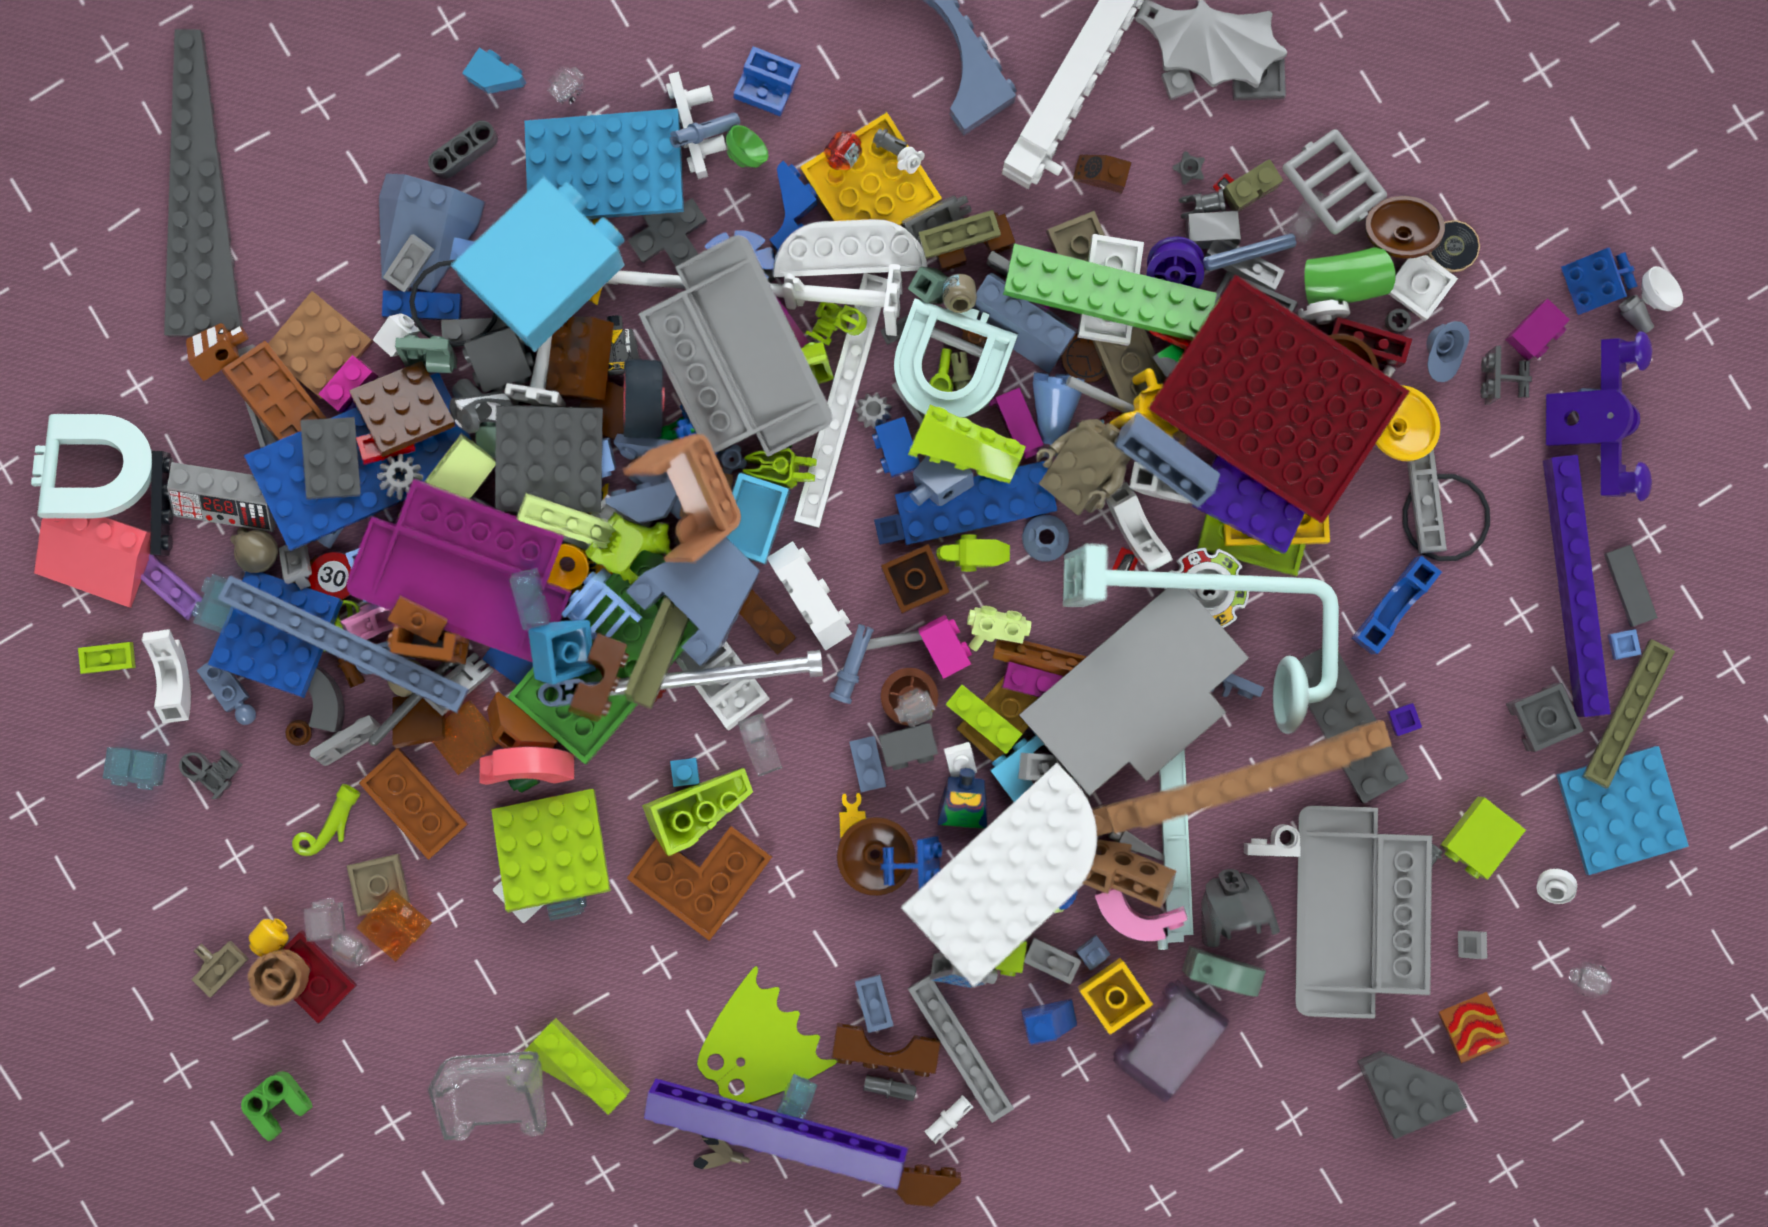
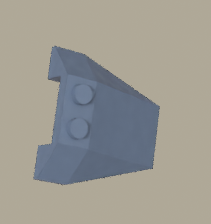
M386 174L379 196L382 279L386 280L383 276L410 235L413 234L435 249L415 281L425 269L437 262L450 260L454 237L468 240L471 234H474L479 226L485 201L455 188L409 175ZM450 266L439 267L427 274L418 286V290L433 293Z

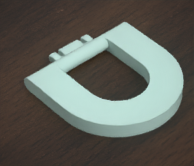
M915 298L895 353L894 370L899 389L906 400L924 415H926L931 404L935 407L944 408L947 412L960 418L969 417L983 409L995 396L1018 334L987 324L989 318L987 313L983 312L981 319L978 320L979 311L972 308L967 312L956 313ZM937 320L987 337L972 380L958 391L943 392L935 389L926 381L922 372V360Z
M49 415L46 446H35V453L41 455H34L32 475L35 477L31 480L32 486H41L37 514L39 517H108L128 509L145 494L152 477V449L144 434L135 425L127 420L111 415ZM89 444L112 446L123 454L124 463L121 473L114 481L102 487L55 488L59 445Z

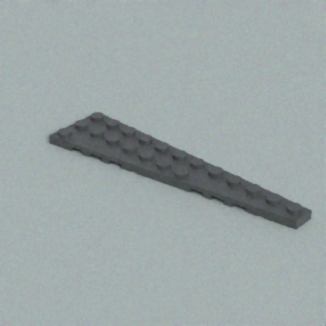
M175 29L164 328V335L167 337H192L220 323L224 324L229 332L239 326L243 328L241 309L237 297V281H235L234 257L232 256L230 245L231 235L230 228L228 227L229 219L220 153H218L217 130L213 118L214 108L210 96L211 85L207 72L208 63L204 33L201 30Z

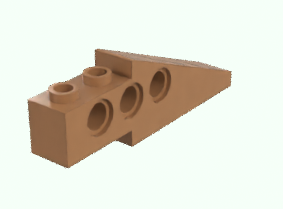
M1097 840L1094 860L1083 884L1107 894L1113 888L1161 908L1172 891L1177 871L1132 853L1131 844Z

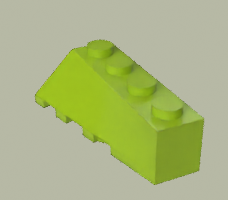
M930 404L908 455L917 457L920 453L930 456L929 461L940 463L941 460L954 463V468L963 471L970 468L976 469L978 475L1010 484L1026 446L1021 445L1014 439H1008L996 434L989 428L978 426L967 418H960L947 412L944 408L935 407Z
M556 1018L519 1056L590 1097L608 1115L630 1092Z

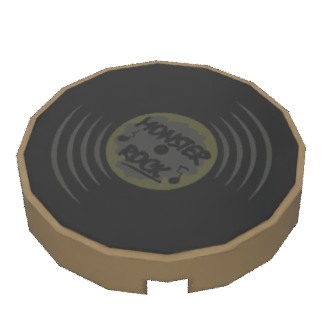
M1457 220L1444 222L1445 231L1441 243L1428 254V257L1450 273L1461 272L1471 266L1478 257L1480 249L1479 237L1474 229L1465 222Z

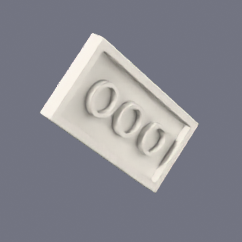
M1093 234L1091 236L1088 262L1140 274L1144 242ZM1080 314L1078 338L1127 346L1130 344L1132 326Z

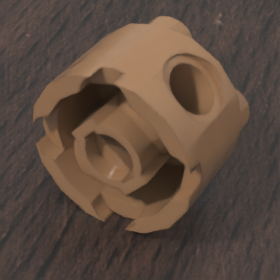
M283 949L276 950L258 958L252 964L248 973V982L251 987L250 992L260 1003L268 1006L282 1005L297 998L305 990L310 969L297 953Z

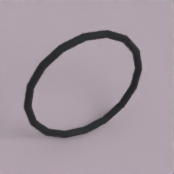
M457 259L437 262L425 269L412 286L409 300L412 319L421 333L428 338L434 335L424 328L416 313L415 297L418 286L427 274L439 267L450 266ZM494 312L490 323L478 335L489 332L495 325L498 316ZM466 340L449 342L452 347L464 346Z
M1437 474L1438 479H1454L1467 484L1479 495L1485 509L1484 529L1480 539L1469 550L1456 556H1438L1433 553L1422 554L1437 561H1457L1473 554L1484 542L1490 528V507L1483 492L1471 480L1456 474ZM1410 492L1402 509L1403 528L1409 542L1418 550V543L1414 540L1408 527V508L1412 501Z

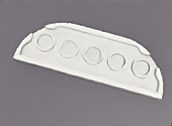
M880 219L822 221L802 226L786 238L775 257L773 277H785L787 273L794 276L889 272L890 264L900 265L901 271H918L920 267H927V261L923 249L915 237L905 228L893 222Z

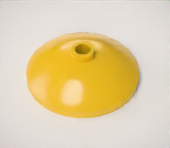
M1402 385L1410 392L1376 442V445L1391 458L1400 461H1415L1429 454L1436 446L1440 436V420L1434 405L1422 392Z

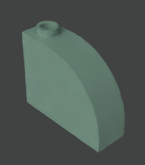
M1192 946L1188 948L1182 971L1190 979L1255 997L1259 996L1266 970Z

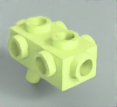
M991 606L975 607L974 610H969L967 625H971V633L975 634V637L968 646L972 650L977 651L984 640L993 642L994 639L1023 644L1024 636H1029L1031 621L1026 620L1021 613L1009 610L1007 613L998 612L996 608Z

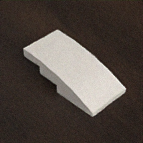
M727 641L707 663L701 666L685 650L676 660L682 671L743 664ZM756 679L695 686L728 730L732 729L770 699Z

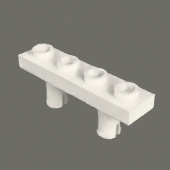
M679 72L668 74L671 82L666 84L670 99H676L680 123L683 124V128H687L689 124L693 123L690 114L691 107L713 101L710 87L708 85L687 91L683 89ZM723 134L705 139L698 144L690 143L683 145L684 148L689 147L691 157H687L691 173L696 172L698 179L708 177L703 160L705 156L727 150Z

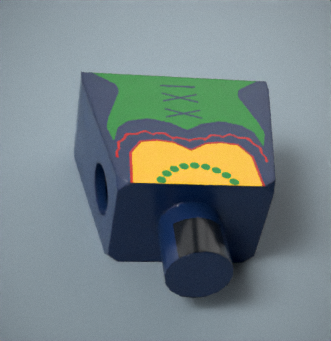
M963 768L960 770L959 777L950 776L947 778L938 808V825L987 828L988 808L985 781L975 778V771L973 769Z

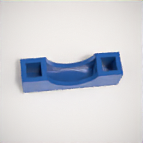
M1423 556L1415 557L1351 639L1371 655L1378 654L1394 634L1395 628L1402 617L1429 590L1442 571Z

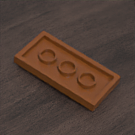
M396 748L359 782L364 790L428 860L436 855L468 825L466 820L400 748Z

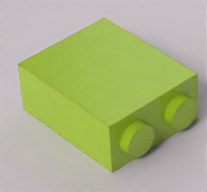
M1478 796L1440 846L1446 850L1444 855L1453 862L1461 861L1466 865L1465 871L1475 879L1479 877L1489 879L1526 829L1485 797Z

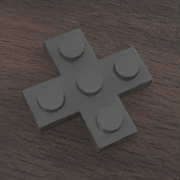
M692 198L684 203V212L642 215L649 227L628 240L642 263L665 250L674 265L678 266L698 255V252L686 235L706 223L707 219Z

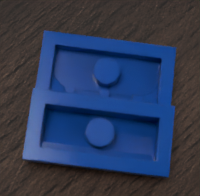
M753 46L743 67V74L734 91L733 98L781 117L801 65Z

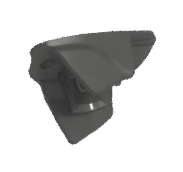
M1226 869L1218 874L1219 878H1212L1206 884V890L1201 901L1202 943L1207 947L1219 946L1220 933L1227 939H1231L1230 931L1255 925L1256 932L1261 933V925L1269 923L1272 935L1280 933L1271 902L1253 875L1239 873L1235 869Z

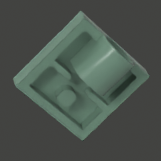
M406 335L404 338L396 337L395 349L405 367L422 361L427 372L452 373L453 369H457V357L448 339L440 336H432L430 339L419 338L414 335Z

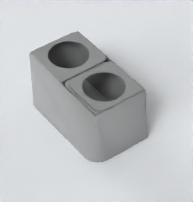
M1238 211L1188 214L1185 221L1186 238L1195 242L1201 249H1209L1213 240H1229L1239 245L1241 236Z

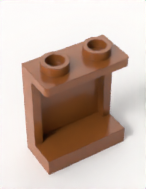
M394 626L393 632L389 634L388 647L391 653L409 658L466 665L470 640L457 634L445 633L443 648L413 645L414 633L401 627Z

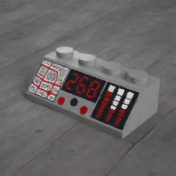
M171 462L167 490L173 516L274 532L276 521L254 475Z

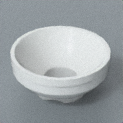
M1653 267L1644 274L1641 296L1646 304H1649L1653 309L1672 311L1682 304L1683 294L1681 288L1668 271L1661 267Z

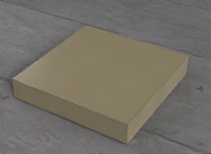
M399 854L347 865L358 916L410 904Z

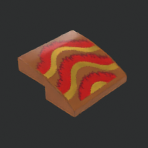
M1487 992L1438 1013L1461 1064L1509 1044L1504 1027Z

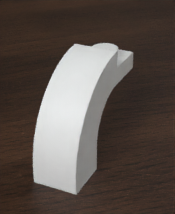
M1134 462L1130 483L1132 490L1165 500L1186 504L1191 503L1138 462Z
M1127 482L1123 483L1110 498H1105L1120 531L1141 565H1144L1151 572L1172 560L1170 552L1153 531L1141 508L1137 495Z
M170 630L143 633L142 642L153 662L156 674L157 692L154 707L162 723L189 720L191 705L190 680L187 661L180 640H174Z

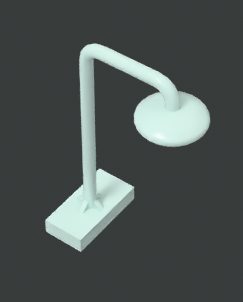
M1084 545L1064 555V607H1085L1106 600V586L1315 594L1320 597L1323 604L1321 682L1316 687L1309 688L1305 670L1296 657L1286 656L1280 661L1273 685V710L1278 728L1286 734L1295 732L1305 718L1308 703L1321 702L1329 697L1336 687L1338 678L1339 605L1334 590L1324 581L1313 578L1106 570L1107 546Z

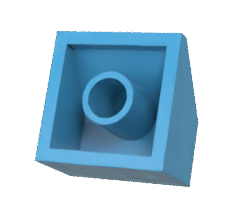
M589 620L549 622L528 629L534 677L536 680L553 685L596 671L595 666L586 663L592 647Z

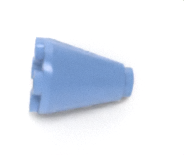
M1034 373L1033 392L1039 435L1042 436V442L1045 444H1052L1060 436L1067 433L1082 395L1081 392L1066 386V381L1070 375L1055 374V377H1052L1045 373ZM1076 378V379L1081 380V381H1083V382L1085 381V379Z

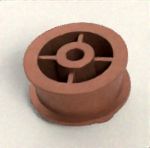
M915 668L900 669L892 673L883 684L881 690L882 707L885 713L899 724H920L926 721L936 709L938 703L936 684L922 670ZM910 691L914 694L913 701L908 702L905 700L904 695L906 692Z

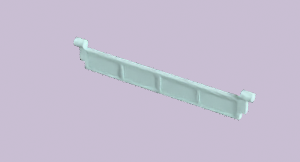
M1185 749L1159 770L1160 791L1186 784ZM1188 814L1162 822L1164 866L1177 871L1172 891L1165 900L1166 912L1184 906L1187 921H1184V925L1177 929L1169 930V927H1167L1166 939L1158 940L1159 950L1168 949V943L1184 942V935H1193Z

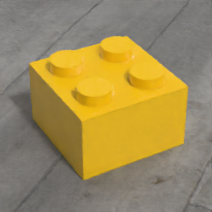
M1121 958L1078 986V989L1110 1035L1153 1006Z

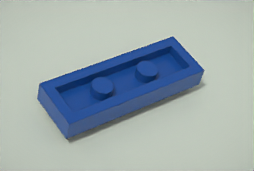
M383 290L382 317L388 318L389 316L404 314L412 319L409 304L411 292ZM417 292L415 307L418 319H461L462 295Z

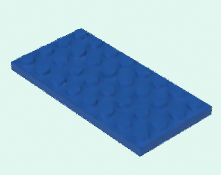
M435 373L430 377L450 412V394L440 374ZM357 407L332 417H355L356 437L370 434ZM456 422V427L415 443L414 452L403 454V462L412 457L413 464L411 466L417 464L421 466V469L417 472L423 475V480L421 481L424 482L461 433L471 440L469 434L460 428ZM301 431L244 455L289 551L405 501L407 497L406 491L402 492L403 498L399 500L396 491L393 496L389 497L387 496L389 488L383 490L380 488V484L384 480H379L377 474L385 473L380 469L382 463L390 466L388 458L364 464L357 443L361 496L307 500ZM398 456L392 457L395 462H398ZM397 472L395 481L398 479L399 482L405 481L406 473L401 475V472Z

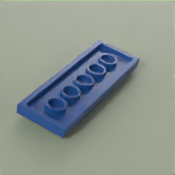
M1045 461L1017 467L1010 484L981 475L973 477L974 486L943 506H938L930 498L919 506L910 497L912 491L895 494L906 545L1057 512L1055 497L1039 484L1048 471V468H1045L1043 465Z

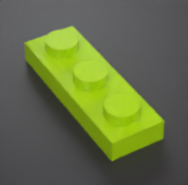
M962 684L945 704L1005 754L1008 753L1022 735L1019 730Z

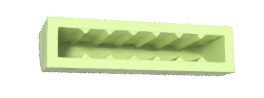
M461 433L424 482L470 499L496 466V461L485 450Z

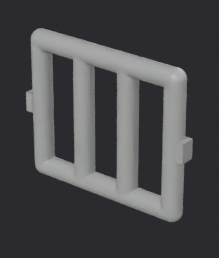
M1337 129L1331 130L1315 143L1311 141L1301 149V153L1282 167L1286 176L1334 235L1340 233L1356 220L1357 222L1361 221L1368 215V211L1387 197V192ZM1334 142L1343 154L1304 181L1295 169ZM1350 162L1358 172V175L1320 202L1311 189ZM1365 182L1374 195L1336 222L1327 209Z

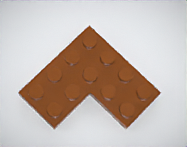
M731 825L701 866H698L680 851L667 856L656 838L627 879L710 941L773 856Z

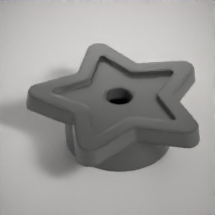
M1185 151L1182 162L1173 165L1172 168L1181 174L1182 184L1185 185L1192 178L1204 179L1201 166L1205 159L1203 157L1196 158ZM1191 166L1192 170H1188L1187 167Z

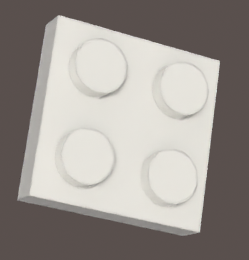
M1427 255L1408 258L1396 273L1395 285L1389 295L1426 321L1458 278Z

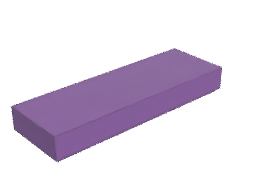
M149 554V561L144 574L141 575V580L180 615L189 620L205 600L155 555Z

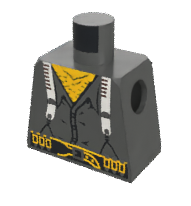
M607 316V321L614 323L607 376L624 375L625 360L641 359L635 332L632 329H623L622 316Z

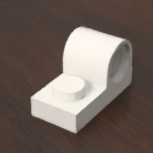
M1280 824L1274 827L1271 833V844H1267V839L1251 838V843H1244V854L1300 857L1299 832L1289 825ZM1284 830H1288L1291 833V840L1287 844H1282L1279 838Z

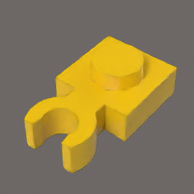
M860 793L856 794L857 800L853 804L847 801V794L842 795V803L847 808V812H839L840 838H842L850 826L866 818L865 811H858V806L862 800Z

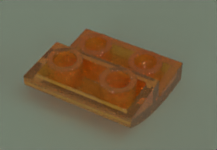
M471 700L463 704L458 713L453 712L445 718V739L432 742L457 775L463 773L478 759L485 756L498 745L492 739L490 724Z
M392 889L362 919L356 928L396 962L409 946L420 938L432 922Z

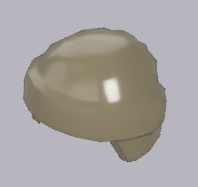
M240 527L237 530L238 534L231 536V542L235 545V560L244 571L250 573L265 572L277 560V543L273 536L266 531L251 530L247 532L245 527Z

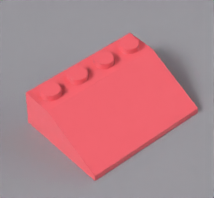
M109 517L43 518L40 527L34 573L131 608L141 582V575L144 574L149 561L151 532Z

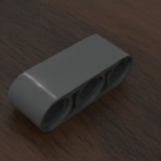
M475 122L429 156L428 165L437 177L441 179L451 178L491 150L497 144L498 135L489 122ZM482 131H490L487 139L479 140V134ZM461 146H469L466 154L458 155V149ZM448 160V164L445 169H437V164L439 161Z

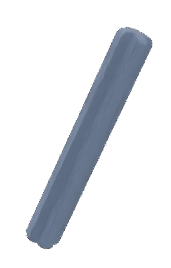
M1286 234L1205 257L1203 259L1204 268L1207 271H1212L1293 248L1296 246L1294 234Z

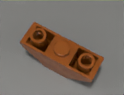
M499 691L494 695L487 707L492 739L504 749L518 747L554 749L558 740L516 706L509 698H506Z

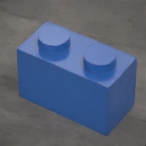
M905 417L875 426L876 433L872 434L876 449H882L884 458L880 459L884 473L890 472L891 478L914 471L920 464L918 456L908 455L913 441Z

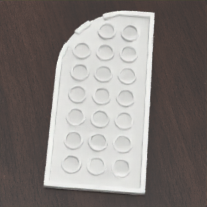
M1056 763L902 906V909L973 986L978 984L1072 896L1085 880L1094 860L1097 836L1093 812L1084 793Z

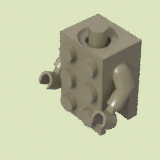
M1098 419L1082 420L1077 428H1073L1054 441L1048 447V450L1042 449L1038 451L1037 461L1042 457L1049 458L1043 464L1045 468L1049 469L1039 484L1077 515H1080L1084 509L1089 513L1094 512L1095 509H1102L1105 505L1104 499L1110 498L1123 485L1126 465L1131 459L1130 456L1115 446L1120 431L1115 426L1109 423L1105 425Z

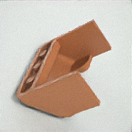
M702 434L689 435L653 448L624 469L625 475H662L667 472L686 515L679 520L676 527V534L681 544L664 557L665 562L694 563L736 529L740 523V510L708 438Z

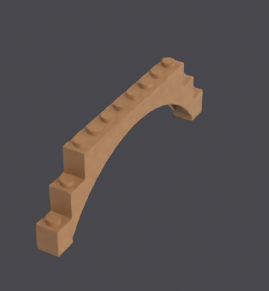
M1376 720L1353 727V729L1309 746L1233 771L1152 794L1091 808L1095 819L1096 836L1110 832L1116 834L1139 826L1145 828L1350 765V761L1370 756L1373 751L1392 746L1383 720Z

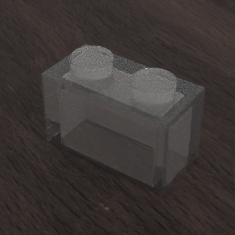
M334 898L320 899L316 902H311L312 906L304 909L307 941L331 939L346 933L343 902H335Z

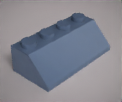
M994 273L988 274L977 291V300L973 309L979 311L977 319H981L983 312L989 314L987 324L1018 334L1013 350L1050 373L1078 329L1039 303L1003 295L1006 281Z

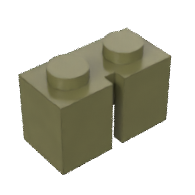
M1268 159L1226 185L1223 189L1224 198L1232 211L1240 212L1253 204L1257 198L1259 200L1277 189L1283 182V179L1271 160Z

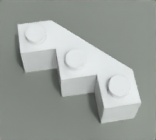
M792 541L767 558L825 651L852 634L847 627L850 620L843 609L838 612L827 596V593L831 592L823 578L818 581L807 564L811 559L803 547L798 550Z

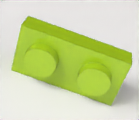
M133 642L78 648L80 674L136 668Z

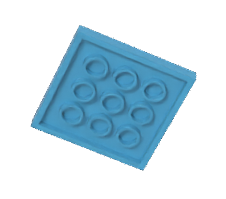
M1659 746L1624 755L1607 789L1582 777L1587 766L1556 774L1586 875L1689 847Z

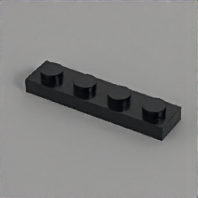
M152 451L150 555L169 556V550H172L173 538L170 535L173 513L172 509H170L167 485L171 462H174L170 453L164 451Z

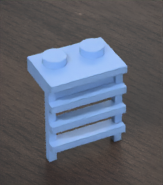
M605 568L597 574L593 571L583 581L585 586L581 591L577 589L568 599L570 604L561 614L564 617L567 616L572 621L585 620L605 595L610 597L613 602L590 628L593 640L597 635L595 631L618 605L625 613L607 632L606 637L611 638L629 616L636 622L642 618L605 584L611 576Z

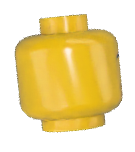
M277 918L274 920L262 919L249 935L250 949L259 957L276 950H281L289 939L285 923Z

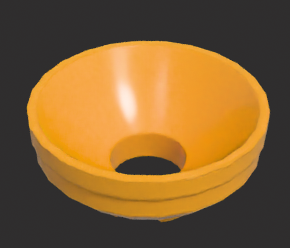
M562 543L547 582L568 590H573L582 585L589 573V560L584 551L576 545ZM564 557L572 558L575 562V568L571 571L562 569L560 565L561 559Z

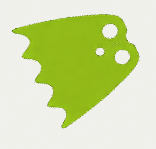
M757 966L750 971L723 1008L701 1048L697 1062L702 1074L707 1079H712L718 1084L719 1094L722 1097L746 1104L787 1090L837 1063V1060H824L816 1055V1048L820 1040L819 1035L805 1036L797 1031L799 1011L782 1012L777 1007L779 987L769 989L758 987L756 983ZM719 1054L722 1056L724 1064L721 1069L712 1070L709 1068L707 1060L710 1055ZM740 1057L745 1060V1065L742 1067L736 1064V1060ZM741 1079L744 1082L745 1089L742 1094L733 1095L730 1093L728 1085L731 1080Z

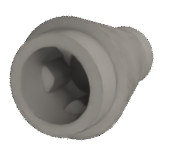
M1633 295L1619 305L1620 314L1638 331L1647 333L1654 328L1643 298L1639 299L1637 295Z

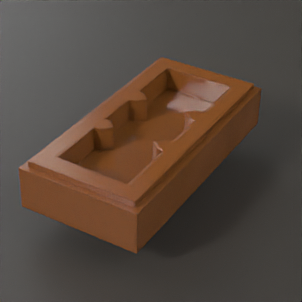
M400 595L388 621L436 644L448 619Z

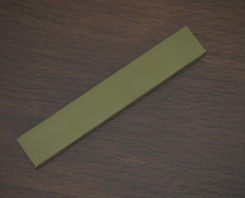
M1652 639L1648 641L1586 767L1583 778L1605 789L1609 788L1675 653L1674 650Z

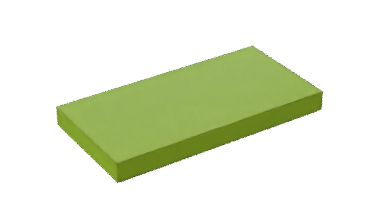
M1206 514L1196 549L1206 548L1207 552L1213 554L1218 549L1223 550L1238 561L1297 576L1306 544L1289 545L1287 552L1284 554L1267 545L1225 546L1224 523Z

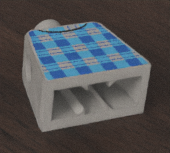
M940 952L933 955L930 980L972 988L986 983L994 984L998 972L997 969H992L978 984L973 986L944 953Z

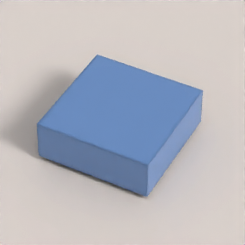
M1636 629L1608 634L1613 660L1641 655Z

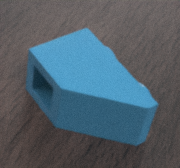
M479 48L462 73L467 81L487 94L524 87L526 84L521 69L512 63L508 66L500 61L502 58L490 49L485 52Z

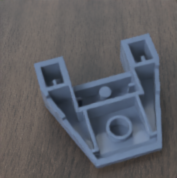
M725 537L694 563L664 562L644 572L626 592L644 610L653 607L666 594L699 628L682 648L701 666L707 663L725 644L760 570Z

